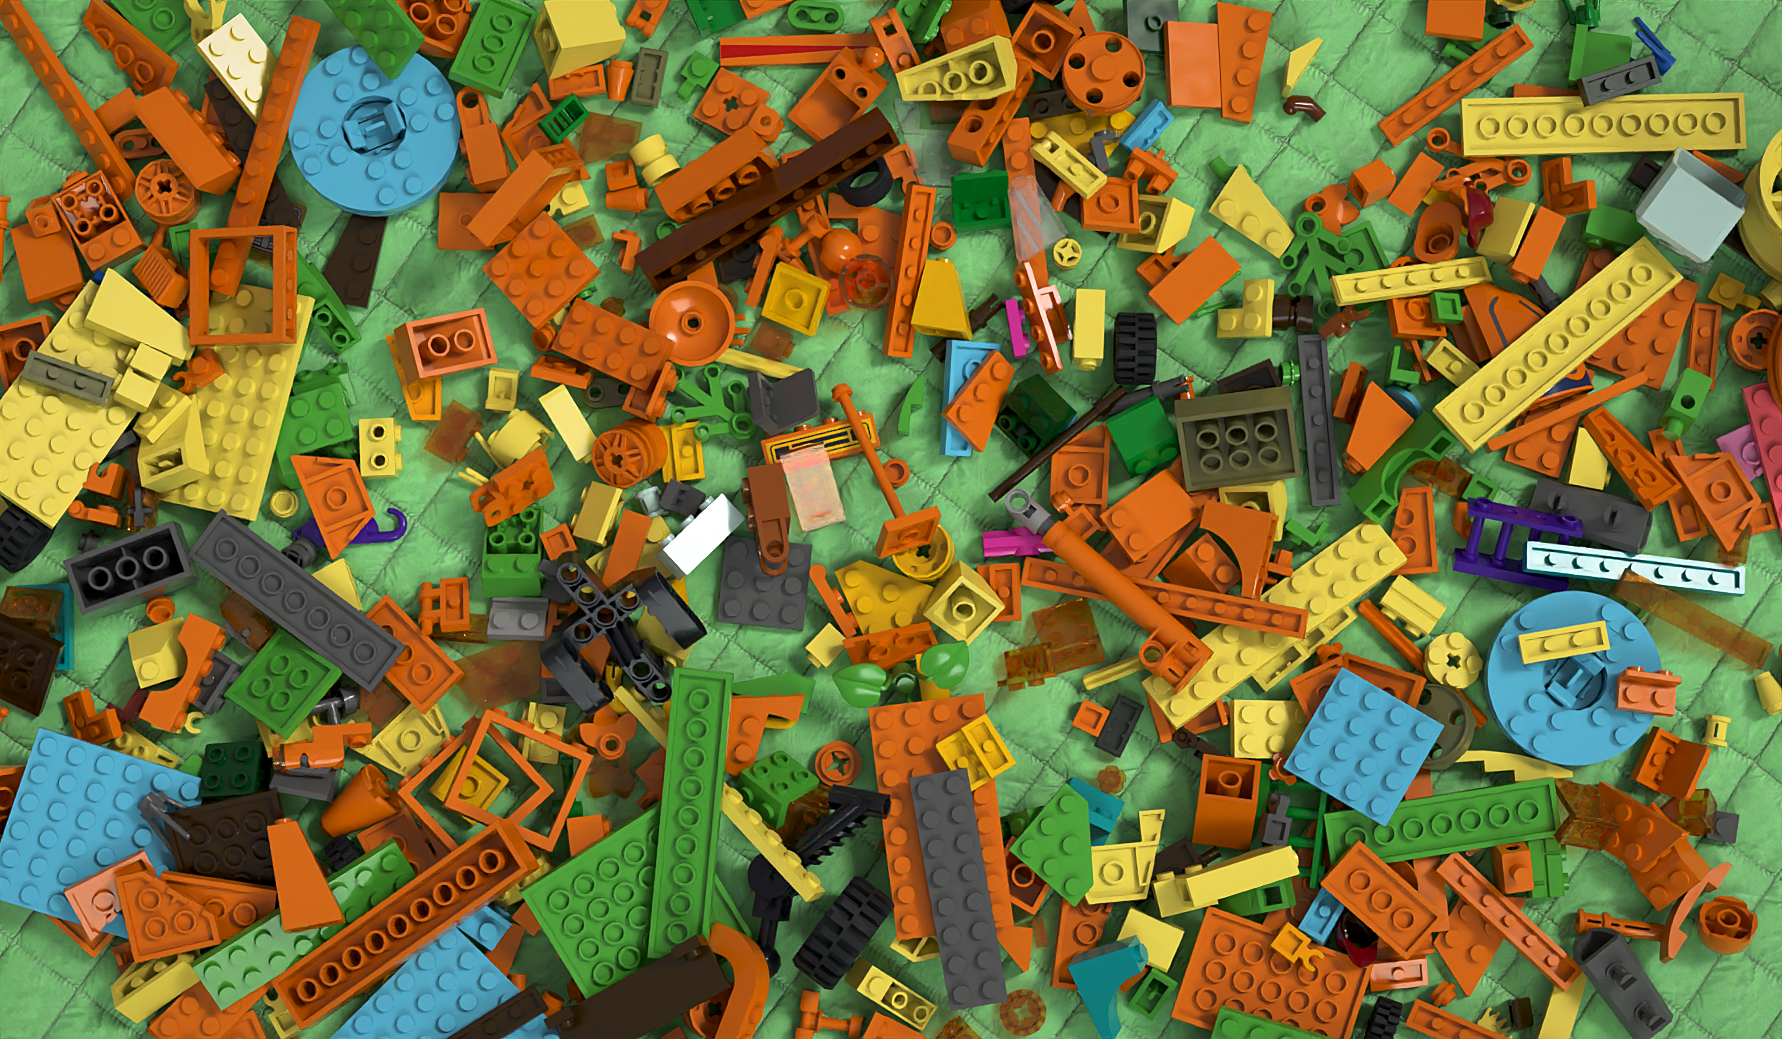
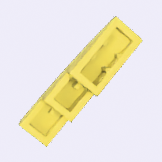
M1348 605L1305 636V639H1301L1252 676L1263 690L1267 692L1316 652L1319 645L1327 643L1354 621L1358 615Z
M1485 750L1466 751L1454 762L1480 761L1481 773L1510 771L1511 782L1553 777L1554 779L1573 777V771L1543 760L1512 753Z
M1583 972L1565 992H1561L1553 984L1534 1039H1569L1587 981V977Z

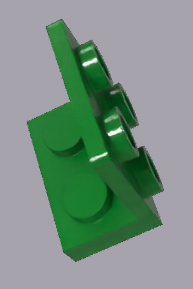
M685 0L702 39L746 20L738 0Z

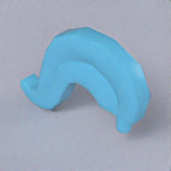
M1390 385L1383 390L1414 420L1423 413L1418 400L1405 389Z

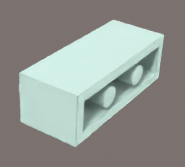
M723 493L715 499L709 496L698 507L701 512L695 518L692 514L689 515L679 525L682 530L676 536L671 533L659 544L662 549L655 556L678 580L688 575L746 519Z

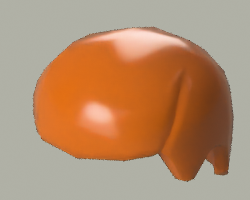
M844 228L831 229L824 235L820 243L822 246L821 261L828 269L838 274H848L854 270L863 255V246L858 236Z

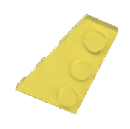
M1240 163L1208 212L1280 259L1295 237L1296 232L1278 209L1271 204L1260 186L1253 181L1245 167Z

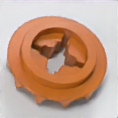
M833 741L824 745L818 752L815 760V769L819 778L829 786H833V784L847 786L858 777L861 770V758L858 751L851 744L843 741ZM834 752L835 756H838L840 760L850 758L843 765L844 776L837 769L826 770L834 763L831 753Z

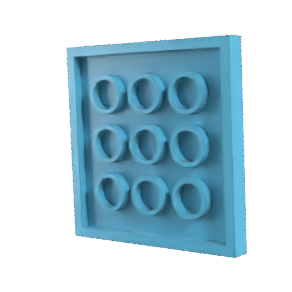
M1342 667L1283 768L1386 827L1442 732L1444 725Z

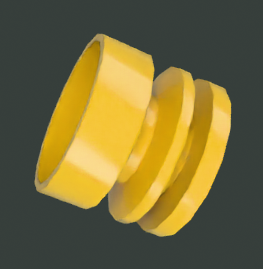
M939 523L932 543L924 545L926 548L931 547L928 558H925L923 555L918 557L921 554L919 549L921 546L891 555L896 566L909 578L921 583L934 582L941 579L953 566L956 557L955 544L950 534Z

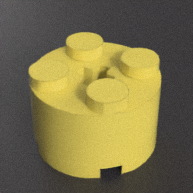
M516 408L508 415L506 419L508 423L501 431L496 430L493 432L487 443L491 446L490 454L507 468L539 447L545 453L549 448V445L545 442L548 437L553 440L554 432L528 410L520 411Z

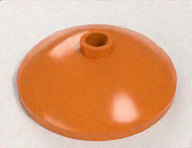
M698 280L681 281L665 289L655 300L649 316V330L675 342L668 359L683 366L696 367L713 362L727 350L735 333V314L728 298L715 286ZM690 317L698 319L699 325L697 327L689 326L688 320Z

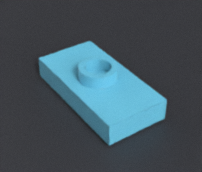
M1155 98L1118 141L1129 154L1132 153L1136 146L1145 152L1175 118L1163 103Z

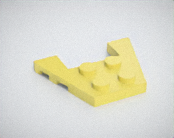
M411 703L372 740V744H366L362 748L351 749L404 777L408 774L414 777L421 771L418 765L430 754L434 758L443 751L440 745L452 734L438 703L425 715ZM351 719L347 724L356 722L353 719Z
M1165 809L1137 812L1140 842L1091 847L1094 885L1084 896L1087 905L1147 899Z

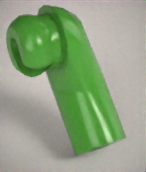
M1217 156L1208 164L1225 184H1227L1238 167H1228L1220 156ZM1243 165L1251 177V169L1247 165Z

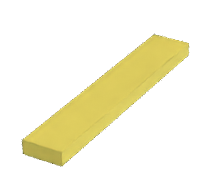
M1476 256L1436 263L1332 276L1329 283L1338 307L1459 290L1482 282L1491 283L1493 280L1485 257Z

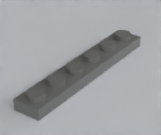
M1321 334L1298 335L1296 340L1311 507L1340 505L1327 339H1324Z

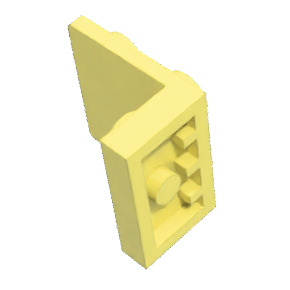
M127 724L121 727L123 736L113 740L108 747L173 769L180 760L176 755L154 744Z

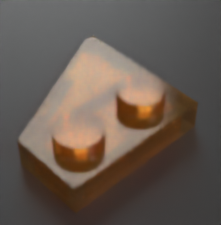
M589 112L591 115L585 119L578 154L585 162L584 165L599 160L613 159L618 155H628L629 151L640 142L643 123Z

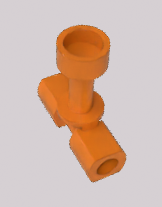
M815 213L806 220L808 227L791 240L788 237L782 239L776 256L781 262L808 272L809 268L799 258L801 255L800 248L814 236L822 238L830 231L828 223L818 213ZM764 231V232L758 237V239H757L756 242H757L759 245H760V240L762 239V237L764 236V234L766 233V231Z
M802 990L799 1008L802 1011L800 1027H796L795 1039H813V1034L819 1033L820 1028L849 1032L848 1038L860 1039L863 1017L852 1015L851 1021L822 1016L823 1010H818L820 991Z

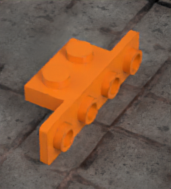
M1024 261L1013 268V278L1023 298V310L1028 315L1032 326V338L1037 342L1040 351V363L1046 370L1047 375L1050 376L1063 370L1056 345L1072 340L1073 336L1056 285L1038 289L1029 261Z

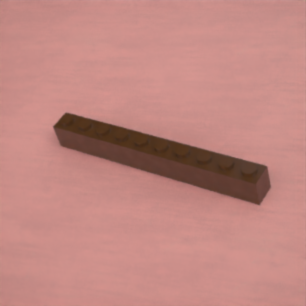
M878 107L873 108L634 256L635 260L657 294L900 145L893 127Z

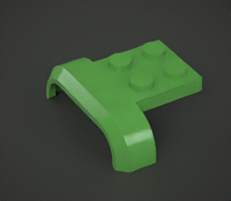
M340 383L295 395L288 399L272 461L282 485L293 491L302 489L290 456H302L356 439Z

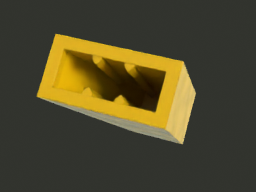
M936 258V260L926 259L911 325L917 333L971 341L972 331L961 278L957 268L952 261L945 258Z

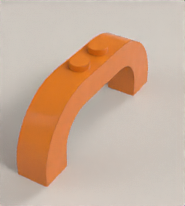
M715 922L709 936V945L714 954L726 958L731 963L735 975L734 988L715 1039H753L757 1024L762 1020L763 1008L769 991L770 979L767 961L760 947L750 937L731 927Z

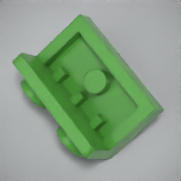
M333 362L324 366L323 369L316 371L310 369L300 371L294 377L292 384L294 396L340 383L346 405L357 404V397L349 375L348 363L340 364L339 362Z

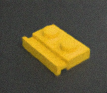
M699 421L688 422L681 426L675 424L658 426L668 444V456L665 465L662 467L664 484L669 483L670 479L681 482L706 479L702 442L697 441L693 435L694 428Z

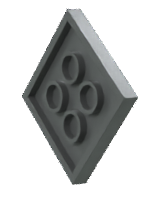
M727 536L717 622L803 631L812 545L789 542L788 567L786 571L780 576L771 577L766 575L760 568L755 539ZM765 561L767 567L772 570L779 569L782 566V563L771 564Z

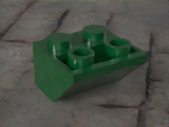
M1037 373L1016 385L998 412L994 424L1031 459L1066 430L1077 412Z

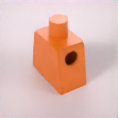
M1524 841L1490 847L1494 886L1501 893L1510 894L1534 890L1531 853ZM1513 847V850H1507L1506 848Z

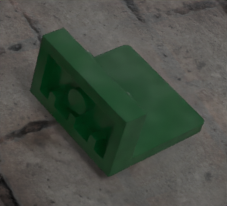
M261 741L207 744L205 747L199 796L202 799L230 798L269 789L272 757L268 758L264 744Z

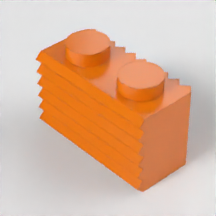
M150 244L132 272L138 277L137 283L151 293L150 299L162 308L168 306L177 309L182 300L185 299V295L189 294L190 281L188 273L167 248Z

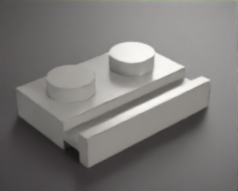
M492 597L493 603L490 609L487 629L489 639L545 641L549 599Z

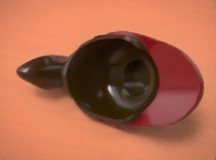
M1347 909L1341 914L1336 923V945L1342 952L1348 954L1356 967L1364 968L1372 964L1377 957L1379 936Z

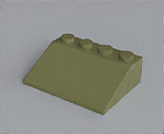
M1290 385L1174 400L1175 419L1187 492L1302 477Z

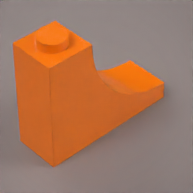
M1206 499L1205 505L1201 506L1198 520L1201 522L1200 528L1215 533L1231 547L1238 559L1242 573L1241 596L1260 601L1279 516Z

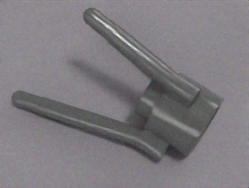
M151 790L137 808L142 812L140 816L148 822L172 853L169 839L154 819L158 820L160 817L185 839H189L190 835L164 813L168 808L164 802L177 809L188 806L168 797L162 791L156 794Z

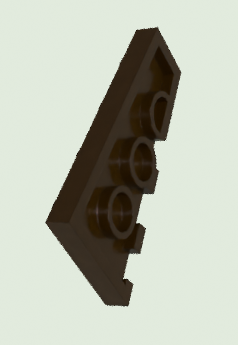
M352 214L322 274L343 305L368 310L389 216L374 217Z

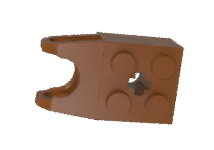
M774 463L747 467L746 478H742L743 488H741L743 505H746L747 530L748 532L753 531L761 570L768 576L777 577L782 575L788 567V535L791 520L782 464ZM765 561L771 564L782 563V566L779 569L772 570L767 567Z

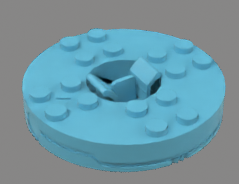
M360 44L331 54L310 71L303 81L288 128L293 157L309 185L323 199L344 211L374 217L400 214L402 210L413 209V206L421 205L436 194L449 179L457 164L461 152L459 139L463 138L456 97L445 77L432 63L415 53L398 79L389 80Z
M1563 591L1552 593L1519 608L1504 622L1503 626L1495 634L1488 649L1484 665L1485 697L1492 717L1507 739L1514 741V745L1517 744L1518 748H1522L1524 753L1554 765L1583 766L1595 764L1613 758L1627 750L1644 734L1655 716L1652 714L1615 710L1616 675L1630 666L1642 667L1644 672L1655 673V671L1662 670L1661 661L1656 645L1646 627L1631 611L1621 604L1591 592ZM1605 620L1610 644L1609 650L1522 665L1517 641L1518 635Z

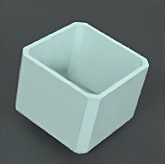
M1677 147L1641 196L1635 211L1637 222L1646 227V230L1651 235L1668 242L1677 253L1688 256L1696 263L1707 262L1745 213L1749 195L1691 153Z

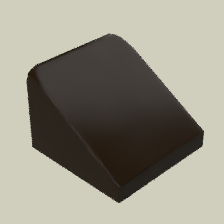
M1530 998L1509 999L1511 1027L1513 1029H1523L1533 1026Z

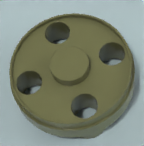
M1425 684L1416 710L1443 724L1444 728L1420 768L1445 770L1457 761L1470 746L1476 727V718L1468 703L1457 692L1442 685ZM1432 695L1431 701L1426 705H1422L1424 698ZM1464 715V720L1460 724L1455 725L1456 718ZM1438 749H1442L1441 755L1437 759H1432L1433 753Z

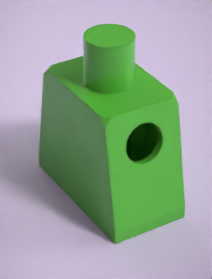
M1686 367L1669 390L1658 420V424L1664 427L1663 436L1665 438L1677 441L1681 435H1685L1698 417L1712 384V378Z

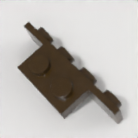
M1062 71L1056 74L1053 81L1049 79L1051 89L1026 94L1030 121L1083 112L1068 98L1062 84ZM1128 79L1123 82L1128 87H1135L1138 85V83L1133 79ZM1141 95L1138 97L1136 101L1141 100ZM1098 96L1087 98L1092 104L1101 102Z

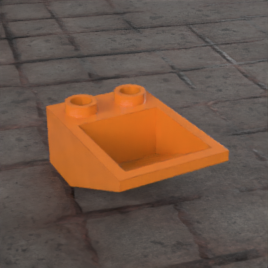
M845 46L789 112L787 117L815 141L820 142L862 116L889 84L887 80L874 70L879 68L884 62L883 51L876 46H870L863 51L861 59Z

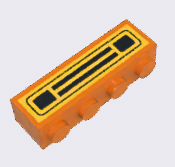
M866 410L857 411L875 451L881 450L873 414H866ZM838 417L821 421V426L813 428L810 427V424L793 428V433L783 435L782 432L772 437L767 434L765 435L766 440L761 441L766 464L781 463L783 474L864 453L848 419L838 421Z

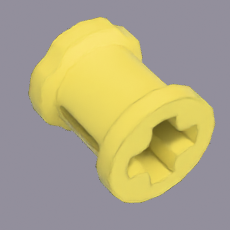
M1706 714L1705 738L1701 739V743L1727 748L1728 743L1725 741L1727 726L1731 723L1732 719ZM1718 725L1717 737H1714L1715 727Z

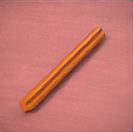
M1364 599L1357 606V611L1430 684H1433L1424 672L1425 654L1381 613L1369 599ZM1458 691L1457 693L1468 703L1476 718L1475 728H1481L1487 722V716L1462 691Z

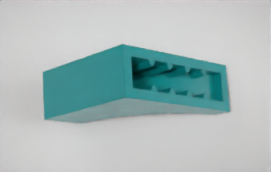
M1137 935L1075 954L1067 966L1101 1039H1115L1122 1028L1117 1014V995L1120 985L1130 977L1141 973L1149 961L1147 949L1144 944L1140 943Z

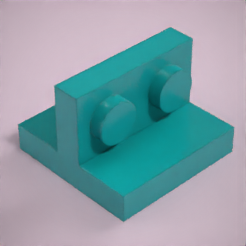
M1072 777L1069 786L1088 802L1091 847L1104 846L1125 802Z

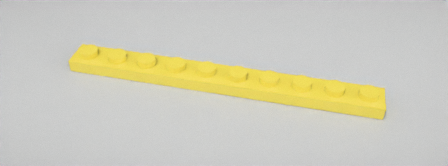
M634 684L621 685L614 694L667 750L669 721L666 719L665 712L660 707L653 705L646 698V695L641 690L639 691ZM724 782L721 810L806 902L818 900L826 892L820 885V879L800 864L801 859L798 855L787 850L781 843V837L761 822L762 817L760 814L748 808L742 801V795Z

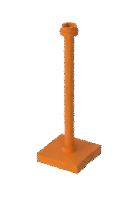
M846 383L836 385L831 390L832 399L834 402H840L895 518L883 523L875 547L878 558H885L911 548L932 543L941 518L938 507L934 506L908 515L905 514L850 397L853 394L851 387H848Z

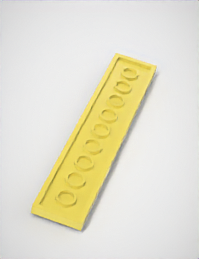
M1744 92L1621 95L1586 107L1583 105L1581 96L1471 98L1459 101L1462 157L1674 152L1677 147L1683 148L1688 152H1693L1694 149L1699 152L1744 151L1747 149Z
M1643 236L1437 404L1432 411L1472 454L1679 284L1684 277Z
M1367 518L1294 571L1291 577L1287 576L1262 594L1260 601L1310 610L1305 634L1307 636L1406 564L1408 559L1383 528L1372 519ZM1221 624L1200 639L1214 651V654L1178 695L1173 693L1174 688L1162 677L1157 678L1154 674L1142 681L1141 686L1175 730H1178L1301 639Z

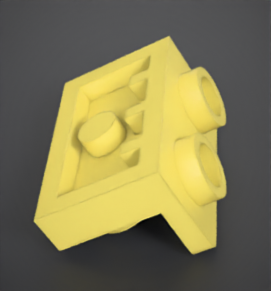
M530 702L529 708H524L522 719L535 724L534 730L543 734L545 730H549L560 735V741L562 742L567 708ZM520 736L518 752L527 761L559 764V751L527 737Z

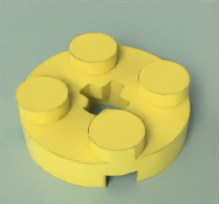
M1459 632L1436 637L1427 645L1424 651L1425 662L1423 663V668L1428 679L1433 684L1442 685L1457 692L1470 686L1477 679L1479 671L1483 667V661L1475 646ZM1447 656L1457 661V669L1455 666L1449 667L1447 665L1449 661Z

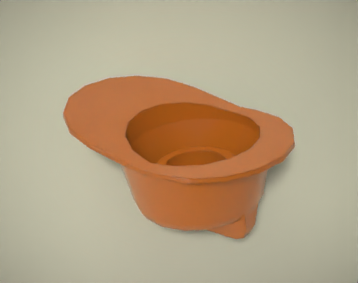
M1435 202L1422 213L1413 248L1416 257L1422 262L1436 263L1452 260L1457 255L1460 245L1459 235L1462 226V214L1459 208L1452 202Z

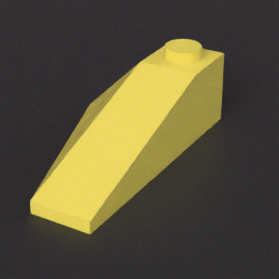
M995 35L896 74L903 101L989 100L1015 90L1017 63L1010 39Z

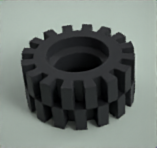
M344 834L339 835L324 847L326 855L338 871L363 856Z
M1379 996L1368 1020V1026L1363 1039H1394V1034H1396L1397 1025L1400 1021L1399 1018L1402 1014L1403 1004Z

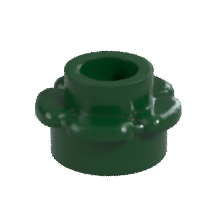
M1498 6L1492 9L1488 19L1491 21V26L1496 29L1507 28L1514 25L1513 16L1516 15V12L1507 10L1506 6Z

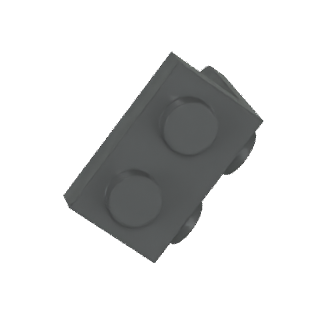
M810 368L801 370L773 384L758 371L747 375L749 383L747 393L752 404V410L750 411L751 419L756 426H760L771 437L819 415L820 406L815 373Z

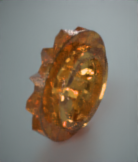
M1026 989L1011 992L1007 995L1008 1001L1002 1002L1000 1007L1002 1024L1009 1032L1018 1036H1029L1036 1033L1043 1026L1046 1019V1006L1042 998L1035 992ZM1028 1000L1027 1010L1036 1016L1035 1018L1025 1017L1021 1024L1018 1025L1019 1015L1014 1013L1015 1011L1011 1010V1007L1015 1009L1016 1007L1021 1008L1025 1001Z

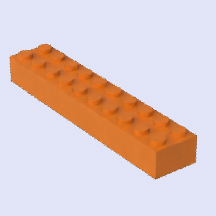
M510 818L496 820L271 980V983L300 1030L315 1027L402 966L409 959L419 954L541 868L512 820Z

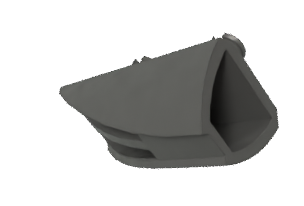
M1539 478L1529 507L1531 510L1560 516L1563 514L1573 515L1582 520V538L1637 555L1641 554L1646 547L1649 533L1652 529L1653 510L1648 513L1639 501L1544 478Z
M1603 927L1590 928L1578 940H1574V960L1633 1039H1651L1672 1022L1674 1015L1620 932Z

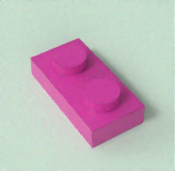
M1017 299L1005 300L1014 360L1025 359L1026 351L1030 350L1028 333L1022 334L1021 323L1026 322L1023 307L1017 305Z

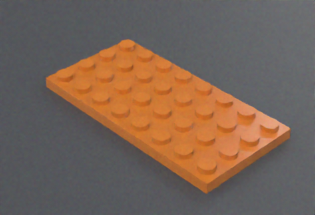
M984 693L868 708L879 793L890 794L892 802L890 813L886 819H882L891 894L895 906L893 909L897 941L937 936L909 778L949 771L934 746L986 714ZM994 778L971 793L995 928L1014 926Z

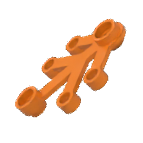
M1439 127L1430 130L1426 137L1425 143L1430 151L1434 153L1446 151L1474 162L1458 169H1449L1444 179L1449 178L1450 174H1463L1471 177L1489 169L1501 172L1486 180L1479 178L1473 182L1475 186L1478 184L1484 186V192L1487 194L1489 190L1507 183L1513 187L1524 186L1531 178L1532 170L1529 164L1522 159H1517L1516 156H1503L1504 161L1495 157H1462L1461 144L1450 140L1449 133ZM1433 139H1438V140H1440V141H1441V145H1440V146L1434 145V144L1432 143V140H1433ZM1512 171H1519L1521 177L1513 176Z

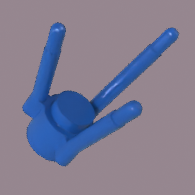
M1635 17V22L1647 37L1639 30L1635 34L1652 51L1649 56H1655L1657 67L1662 77L1677 59L1663 46L1640 17ZM1630 57V62L1636 60V59Z

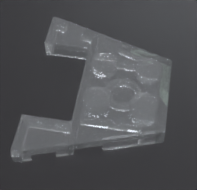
M894 99L893 107L917 185L951 188L952 176L962 172H970L972 174L982 172L983 168L953 159L947 145L948 136L951 131L920 129V101Z

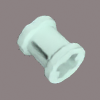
M657 486L650 487L635 495L636 501L640 502L645 516L652 518L659 515L664 517L669 514L668 509L659 505L660 497Z

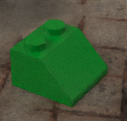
M1156 395L1104 421L1116 454L1131 479L1181 454L1176 433Z

